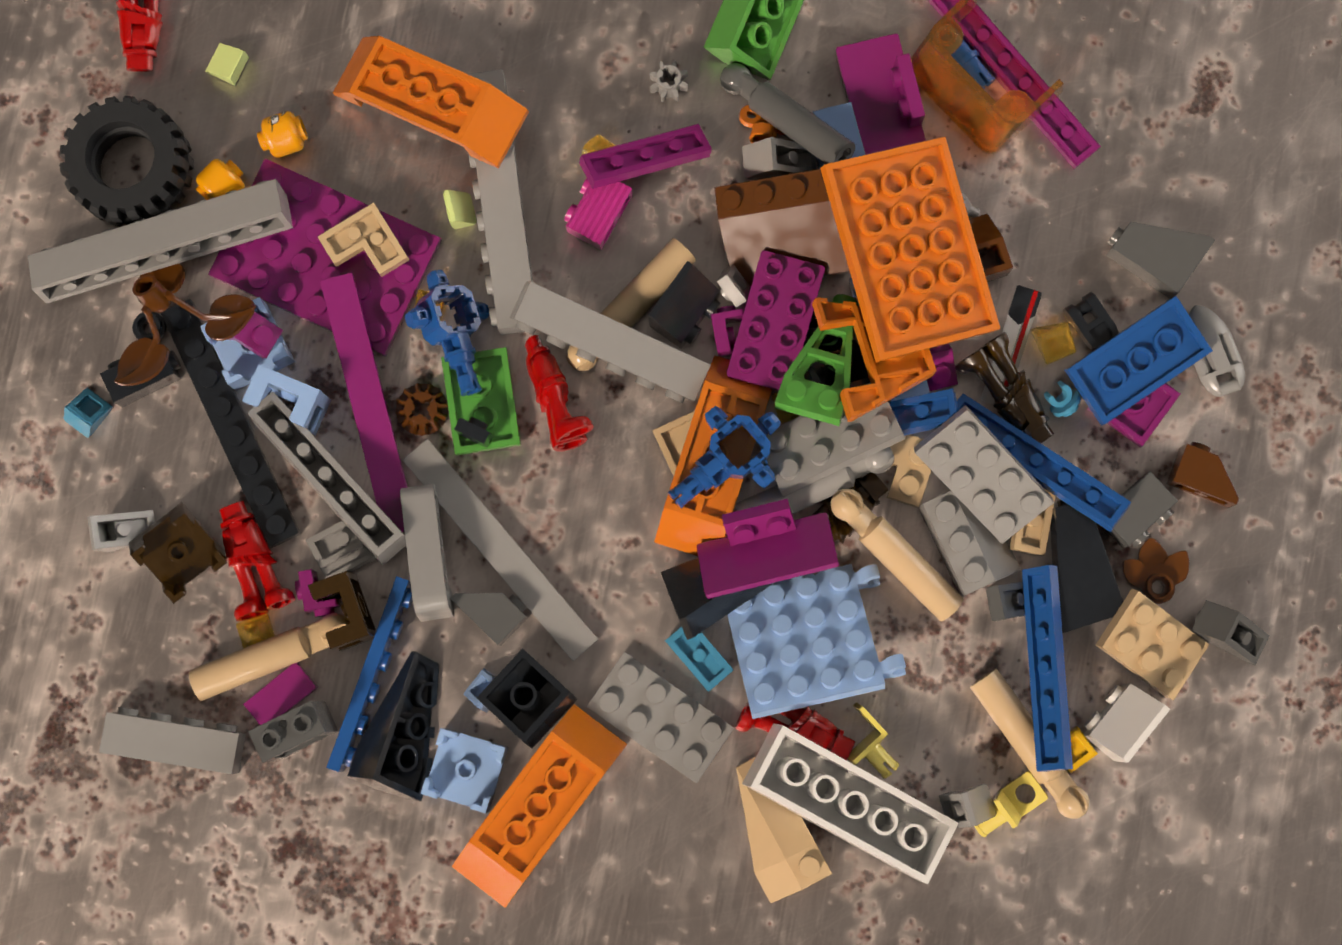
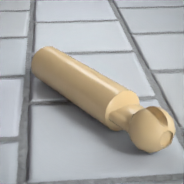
M672 238L600 314L632 328L661 298L686 262L695 263V257L682 243ZM569 346L567 361L575 370L582 372L595 367L598 361L597 357L594 363L577 356L578 349Z
M841 489L833 495L831 510L835 517L841 521H846L859 534L858 540L939 621L946 620L957 611L964 598L882 516L877 517L863 503V499L854 489Z
M331 613L321 620L301 628L295 627L189 670V680L197 698L203 701L310 658L311 654L329 648L326 639L327 632L348 625L350 621H347L342 614Z
M998 669L991 670L970 686L971 690L1037 782L1044 784L1056 801L1059 812L1064 817L1078 819L1086 814L1089 809L1090 799L1087 793L1075 784L1066 770L1037 772L1033 718Z

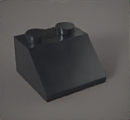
M687 261L648 314L649 326L680 349L683 348L686 342L691 345L702 330L698 326L706 316L710 319L711 314H715L721 304L718 301L720 290L693 264Z
M523 648L477 697L487 709L531 749L535 747L578 700Z

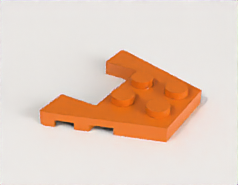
M819 297L814 299L812 306L820 331L846 326L854 327L871 382L868 385L842 389L839 394L848 422L858 419L929 379L937 371L930 349L875 362L860 306H857L856 302L843 301L841 304L827 302V298Z

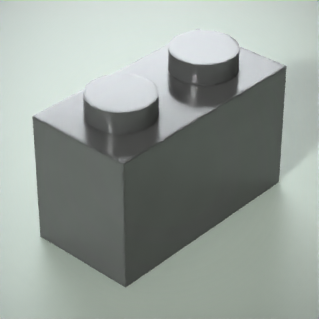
M1150 471L1144 474L1121 495L1131 501L1130 507L1111 532L1106 531L1122 548L1131 544L1137 547L1150 535L1147 529L1155 522L1161 525L1173 515L1174 511L1171 507L1178 500Z

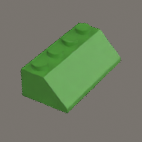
M723 0L703 48L728 65L736 62L744 64L751 71V74L771 80L804 0Z

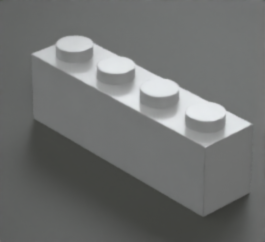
M118 707V712H106L99 753L227 774L239 773L246 733L236 732L237 725L217 723L216 728L203 727L205 720L184 717L183 723L172 722V715L151 712L150 718L138 716V709Z

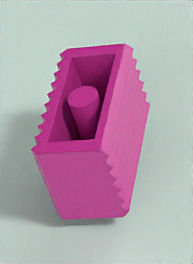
M586 178L580 190V193L583 194L578 206L575 204L570 206L564 221L567 222L566 229L568 233L602 250L626 206L629 204L633 191L630 186H626L621 182L592 189Z

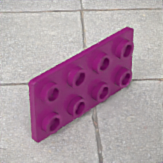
M891 34L837 47L836 56L848 103H852L865 155L926 141L922 127L925 118L922 100L910 54H903L899 35Z
M765 250L761 252L728 366L727 376L729 378L779 391L785 373L804 347L814 311L812 303L819 294L825 272L824 266Z
M788 498L723 514V525L727 537L697 545L704 592L708 599L839 566L827 513L794 520Z

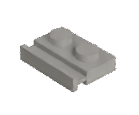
M343 521L306 539L325 578L344 571L351 573L377 559Z

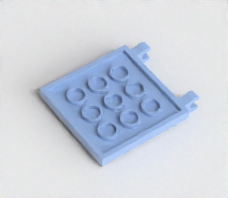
M852 564L823 570L816 575L811 573L775 582L727 615L752 719L885 689L884 679L906 675V664L903 654H895L879 662L859 589L873 588L880 585V573L877 564L867 565L857 572H854Z

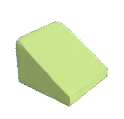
M219 43L205 72L235 86L249 56L244 50Z
M445 190L443 197L452 228L455 230L475 225L477 219L471 195L466 192Z

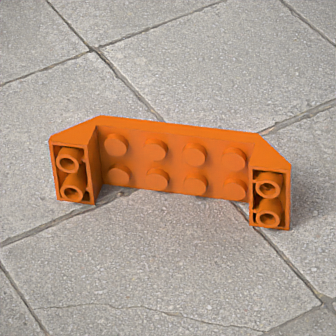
M381 36L363 37L333 91L335 96L362 107L363 103L369 104L463 146L471 157L498 169L529 113L527 108L493 85Z
M716 355L713 357L670 490L691 474L690 470L696 466L695 462L710 450L711 436L717 430H712L706 422L705 414L715 406L721 408L728 416L726 419L728 422L736 415L750 416L756 425L759 423L758 419L765 413L772 389L729 378L727 376L729 359ZM741 426L723 439L719 446L730 462L739 469L750 461L756 440ZM729 477L717 488L712 487L707 492L705 490L701 491L685 504L682 509L675 503V500L682 495L673 500L668 494L654 543L698 557V544L726 537L722 515L734 511L743 479Z
M573 704L469 840L452 867L506 908L592 790L627 746V743L577 705Z

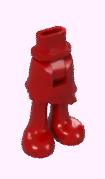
M118 0L116 4L119 10L116 13L119 18L120 39L123 47L122 55L127 58L126 70L131 72H152L153 59L157 58L156 50L163 26L161 21L162 14L159 13V0H144L143 8L138 6V0Z
M539 335L531 336L525 343L528 353L526 365L535 388L536 402L540 404L541 412H546L552 448L555 451L563 452L579 447L588 440L586 433L594 428L593 423L586 416L572 417L565 405L568 402L567 396L569 394L566 378L561 372L556 358L551 354L550 348L543 346Z
M244 501L221 508L219 511L223 523L220 524V527L223 530L222 539L228 567H233L240 582L244 598L243 603L235 608L234 616L236 621L260 617L269 613V610H277L294 602L296 599L293 592L288 588H283L275 575L271 565L276 564L277 561L270 556L273 552L268 547L262 531L255 522L253 513L247 512ZM252 566H256L265 590L264 599L254 578Z
M747 702L736 722L735 729L740 732H747L751 728H758L769 732L773 723L783 725L846 761L856 742L843 735L844 730L838 729L830 720L822 716L815 709L812 710L809 706L805 709L800 708L779 713L791 720V723L788 725L771 716L752 719L749 703Z

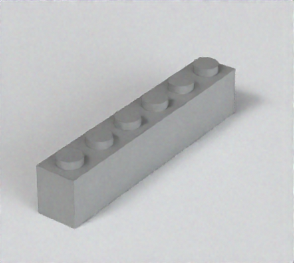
M531 281L525 282L510 316L511 319L518 321L515 326L516 328L531 335H534L535 331L538 330L548 335L546 342L562 349L565 348L566 344L578 349L577 356L594 363L596 357L608 362L607 370L623 377L626 371L638 376L635 381L636 383L654 390L655 385L667 389L665 396L680 403H683L685 398L695 401L711 366L702 360Z
M273 391L260 402L258 407H253L247 412L259 430L382 565L386 564L406 546L404 534L307 428H303L289 420L292 412Z

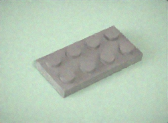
M889 402L882 404L852 422L847 421L844 412L840 426L799 416L780 425L771 436L769 434L766 435L771 442L770 455L767 462L774 472L780 492L783 496H786L906 438Z
M966 405L914 447L915 454L1001 544L1054 503L1051 495Z
M626 652L622 654L587 705V708L696 784L734 730L733 726Z

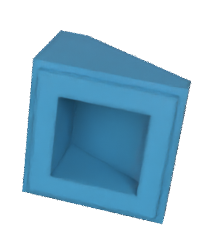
M87 387L65 406L63 418L69 425L89 438L107 417L113 406Z

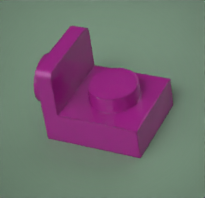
M734 305L720 307L717 309V313L711 314L718 356L722 358L732 356L730 347L734 346L736 342L733 326L726 328V324L742 321L744 314L743 309L736 310Z

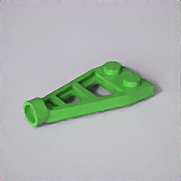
M845 294L835 295L832 301L841 304L843 301L856 302V305L859 306L855 298ZM819 326L785 373L775 400V409L840 426L844 408L839 394L842 389L850 388L853 326L820 331ZM826 335L843 339L839 355L819 350V346ZM814 362L834 366L835 382L832 386L804 378Z

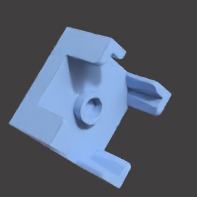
M260 297L252 300L256 305L255 312L278 326L268 304ZM207 323L200 326L206 340L213 345L224 368L221 371L227 384L236 391L250 384L258 364L278 371L295 362L282 333L268 357L261 358L235 340L216 341L211 339L205 332Z
M258 364L242 401L253 407H258L260 402L273 391L278 397L295 404L289 420L303 428H307L312 435L316 436L331 399L317 388Z
M440 728L436 745H438L429 777L425 778L421 794L436 799H446L469 806L472 810L488 813L509 747L447 728Z

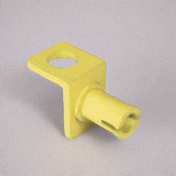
M856 702L853 707L874 730L851 751L848 760L856 765L863 758H866L881 774V777L885 779L892 775V773L883 764L884 762L894 771L899 767V763L880 744L888 733L862 705Z
M1027 771L997 792L993 800L996 816L974 827L982 837H986L990 832L1007 821L1012 828L1018 826L1022 816L1048 799V795L1032 773ZM1028 784L1033 787L1035 798L1028 803L1020 801L1016 796L1018 786Z

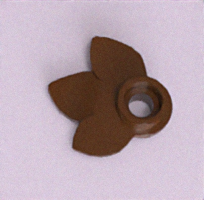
M1151 537L1141 546L1138 560L1128 559L1123 561L1124 576L1131 585L1140 588L1142 594L1155 604H1162L1173 597L1175 585L1187 578L1190 564L1187 551H1179L1168 556L1164 548ZM1155 581L1160 582L1163 586L1160 594L1155 593L1152 589Z

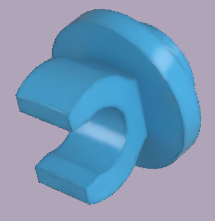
M1060 380L1057 383L1062 389L1061 394L1054 398L1046 391L1044 397L1051 404L1050 411L1054 416L1067 417L1077 411L1081 395L1077 390H1072L1065 382Z

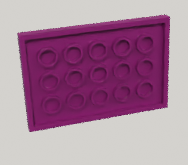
M265 158L252 186L262 181L277 180L287 195L293 228L220 250L208 275L256 298L260 297L271 305L333 332L320 280L353 273L372 349L374 352L386 357L405 319V314L408 312L442 242L441 238L379 210L409 258V261L381 277L364 250L336 267L318 239V236L369 205Z

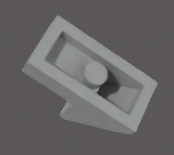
M153 510L87 517L92 550L114 552L121 548L129 547L130 541L155 523Z
M987 784L939 795L944 815L958 822L957 828L974 827L996 816Z

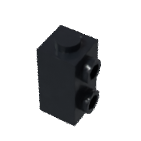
M173 350L169 351L168 361L163 370L153 379L139 385L121 386L114 382L117 377L120 359L110 363L107 366L108 370L100 373L113 403L122 408L182 379L177 370L181 368V364Z

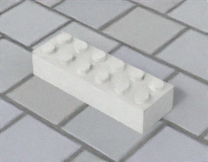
M774 723L742 782L743 785L926 884L929 883L959 824L789 728Z

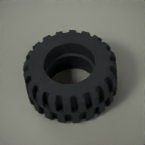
M113 96L105 98L106 104L100 106L97 102L89 105L88 109L90 112L85 116L79 113L73 119L77 124L73 130L67 128L63 136L68 140L67 145L60 146L59 156L65 160V162L59 165L60 172L67 179L64 184L68 191L90 213L100 220H106L111 225L120 227L123 223L128 225L136 220L148 219L168 210H173L170 206L175 201L181 204L186 197L182 192L183 188H189L193 178L188 174V171L194 169V159L189 155L192 149L189 141L184 137L183 131L163 109H158L152 102L145 99L139 102L134 96H124L123 102H120ZM139 136L147 138L154 146V161L146 177L128 188L115 189L107 186L101 177V164L107 150L114 143L126 137Z

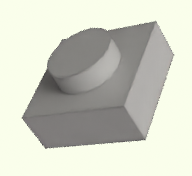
M734 264L722 271L717 283L719 284L718 288L722 296L728 301L731 300L737 308L747 301L751 287Z

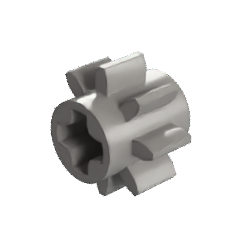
M675 60L672 65H664L660 61L658 72L649 73L650 79L657 82L650 86V92H659L661 102H664L666 98H674L677 102L679 101L678 94L680 90L688 91V84L681 81L688 76L687 70L679 71L677 61ZM668 77L670 81H674V85L669 86L663 79Z

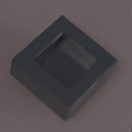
M470 417L469 421L460 418L454 428L459 435L488 448L493 438L492 434L487 431L489 425L474 417Z

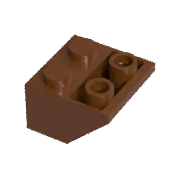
M988 213L969 219L987 282L1008 276L1013 269V265L1004 238Z

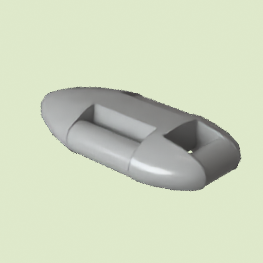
M1195 305L1191 309L1189 316L1213 350L1194 364L1200 381L1206 390L1216 397L1240 391L1245 381V370L1229 328L1214 312L1204 306ZM1231 372L1233 379L1218 384L1217 376Z

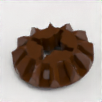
M416 383L409 388H405L397 399L395 414L400 425L409 433L419 436L430 435L438 431L446 422L449 410L448 402L444 394L435 386ZM413 399L420 401L422 404L427 401L430 402V405L427 407L428 415L431 417L430 420L421 414L417 416L413 414L416 411Z

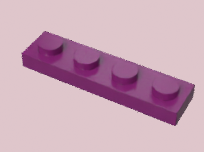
M695 124L583 154L580 157L579 164L592 189L710 157L712 148L700 125Z

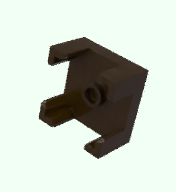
M183 502L129 542L132 558L140 566L143 563L161 582L164 594L173 604L186 595L185 585L210 566L213 572H216L227 563L224 550Z
M344 571L308 585L314 600L321 598L323 601L342 599L340 606L343 615L347 621H350V624L326 633L330 649L338 648L339 651H343L373 640L376 628L357 575Z

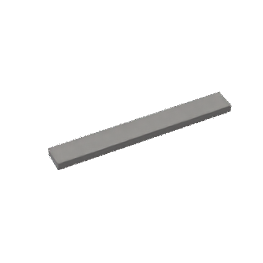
M428 439L403 459L404 463L423 485L435 484L438 503L572 661L576 660L599 640Z

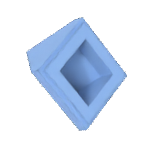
M484 668L463 695L477 708L487 713L489 709L477 697L494 680L495 676Z

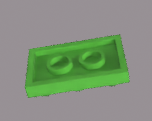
M507 348L478 351L474 354L476 362L472 366L482 390L469 396H461L456 370L450 369L449 362H445L444 357H441L455 455L521 446ZM470 417H474L489 425L487 431L492 434L493 438L488 448L459 435L454 430L458 420L462 418L469 421Z

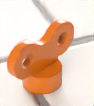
M749 105L741 108L739 120L744 126L752 128L749 137L751 143L769 137L776 138L777 133L785 135L753 112ZM753 114L755 118H749L747 115Z

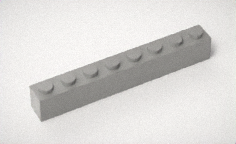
M503 69L469 74L493 85L508 96ZM513 141L499 169L469 155L470 167L477 169L478 177L477 180H472L475 200L481 199L482 211L476 212L479 231H485L486 243H481L483 263L489 262L491 274L485 275L486 290L488 295L493 294L495 304L494 307H489L492 327L497 326L501 335L524 332L515 327L518 321L511 319L510 316L525 282H533Z
M276 179L262 181L254 186L238 191H229L225 195L209 200H200L193 205L177 210H168L163 214L148 219H139L119 228L107 229L93 236L74 239L64 245L45 248L38 253L28 255L32 290L48 304L292 229L293 224L287 195Z

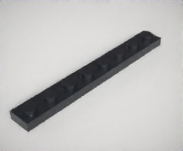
M191 299L184 301L192 307L196 308L194 302ZM179 305L161 312L162 318L268 547L273 548L300 535L301 532L236 392L227 384L221 371L224 369L213 345L206 340L200 326L203 325V321Z

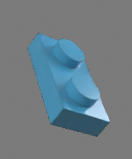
M680 627L665 640L708 692L734 670L702 632L694 638L687 640L682 627Z

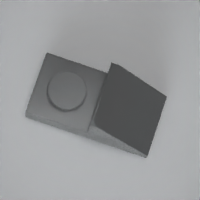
M1023 582L987 587L986 595L992 621L1025 616Z

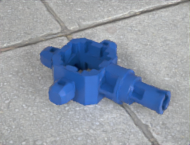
M443 270L431 271L427 274V284L430 292L418 301L415 308L405 314L406 324L412 329H421L423 338L431 345H441L443 347L445 362H449L450 369L456 370L461 396L476 394L482 389L472 366L476 362L474 357L476 349L472 347L470 337L478 330L481 322L490 316L489 307L483 302H475L472 291L464 285L448 286L450 283ZM444 302V305H449L450 310L455 309L456 313L453 316L456 325L460 324V326L453 329L452 325L447 326L446 321H440L442 312L440 306H436V304Z
M713 407L705 414L706 422L710 428L717 430L711 436L710 450L695 462L696 466L690 470L691 474L672 490H669L668 494L673 500L682 495L675 500V503L682 509L685 504L701 491L705 490L707 492L712 487L717 488L729 477L743 479L750 473L754 475L752 479L760 487L766 488L775 480L774 472L769 465L764 466L763 464L769 458L771 442L766 435L769 434L771 436L779 428L781 421L773 412L766 413L758 419L759 423L756 425L750 416L736 415L728 422L726 420L728 418L726 413L719 407ZM742 426L760 445L761 451L738 469L721 451L719 444L733 431Z

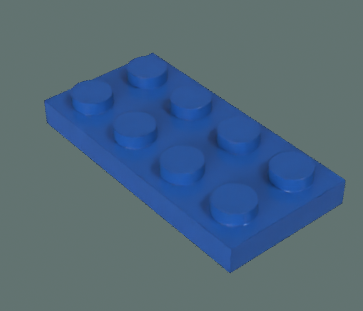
M1174 296L1064 371L1100 425H1105L1213 350L1178 297Z

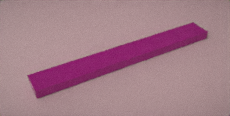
M927 0L952 29L956 28L970 49L978 52V59L1073 169L1077 168L1101 147L974 0Z
M348 273L320 280L376 504L397 528L404 533L400 489L407 488L408 486L354 274Z

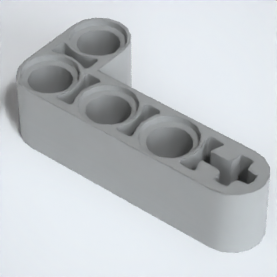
M435 484L401 488L402 514L415 613L421 622L455 617L454 602L450 599L452 591L447 579Z

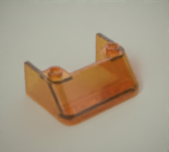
M960 0L933 26L911 56V62L918 87L982 152L995 154L1006 147L1063 92L1064 83L1058 79L1035 102L1020 90L1009 91L996 102L951 56L959 49L963 42V31L958 23L977 5V0Z

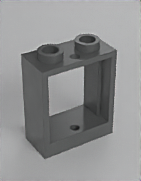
M309 701L248 732L262 763L282 760L339 730L325 701Z

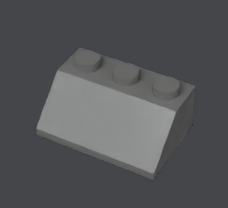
M952 491L919 506L920 513L956 590L962 597L1021 570L1013 551L1009 550L1010 545L1006 540L1001 544Z

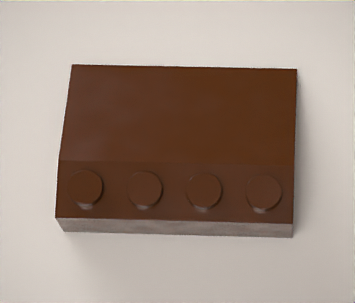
M821 169L714 187L718 221L728 266L734 264L750 287L752 286L760 254L763 250L822 265L825 267L824 276L850 272Z

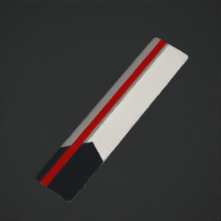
M1018 285L1002 331V333L1006 332L1009 337L1008 351L1017 370L1042 296L1041 292ZM993 361L992 367L1006 387L1008 382ZM985 386L981 401L994 405L995 401Z

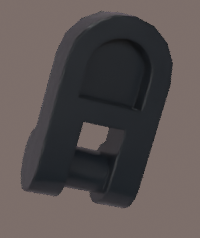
M1092 292L1083 296L1082 301L1077 305L1071 304L1063 309L1064 316L1068 322L1074 326L1086 346L1092 351L1119 333L1116 324ZM1090 312L1095 317V320L1087 324L1083 316Z

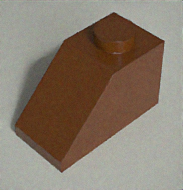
M1191 442V445L1185 444L1180 447L1166 485L1227 508L1237 505L1239 497L1219 455L1211 453L1209 446L1198 442Z

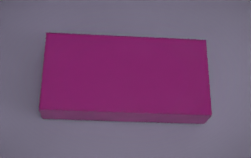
M297 662L290 665L243 705L259 725H262L289 712L316 690L318 686Z

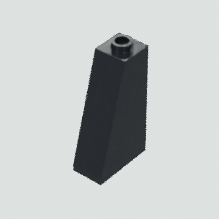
M1058 500V507L1053 509L1050 525L1052 565L1057 566L1062 633H1066L1114 617L1123 603V599L1096 522L1064 501Z
M699 557L661 572L687 640L694 638L773 584L708 599L704 592Z

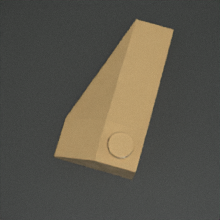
M754 757L737 766L736 770L754 873L770 903H773L811 886L831 875L832 872L801 816L742 784L756 758Z

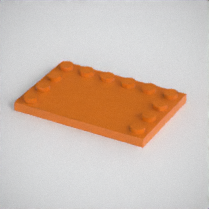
M946 137L828 163L820 167L875 362L1001 329Z

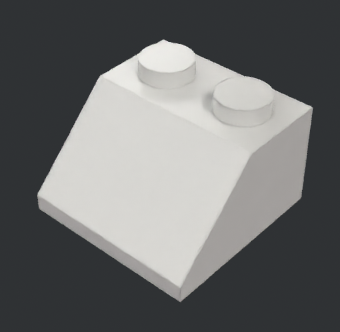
M1131 683L1123 684L1122 687L1116 685L1105 698L1108 702L1107 706L1101 713L1095 711L1084 725L1087 728V731L1084 733L1085 737L1116 762L1128 763L1170 710L1165 704Z

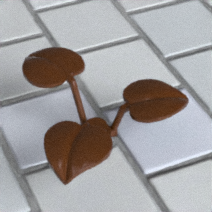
M179 263L140 275V278L135 281L132 291L143 305L141 311L146 315L153 334V340L141 338L132 342L125 349L119 360L117 377L114 382L121 386L139 385L153 379L163 370L168 361L169 349L165 345L159 344L161 337L152 312H164L170 306L171 301L201 320L208 321L205 326V332L211 339L216 341H224L236 336L253 316L256 308L255 303L246 296L237 294L225 295L216 299L211 304L210 314H204L174 295L183 285L186 274L185 269Z

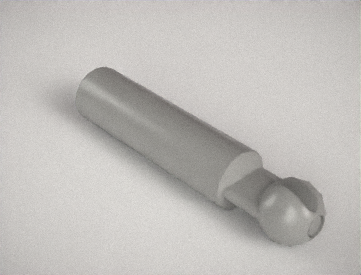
M888 447L786 496L782 495L778 485L736 503L735 509L739 511L788 498L792 514L832 497L841 489L854 487L855 479L870 472L875 474L885 473L894 463V454L891 448Z

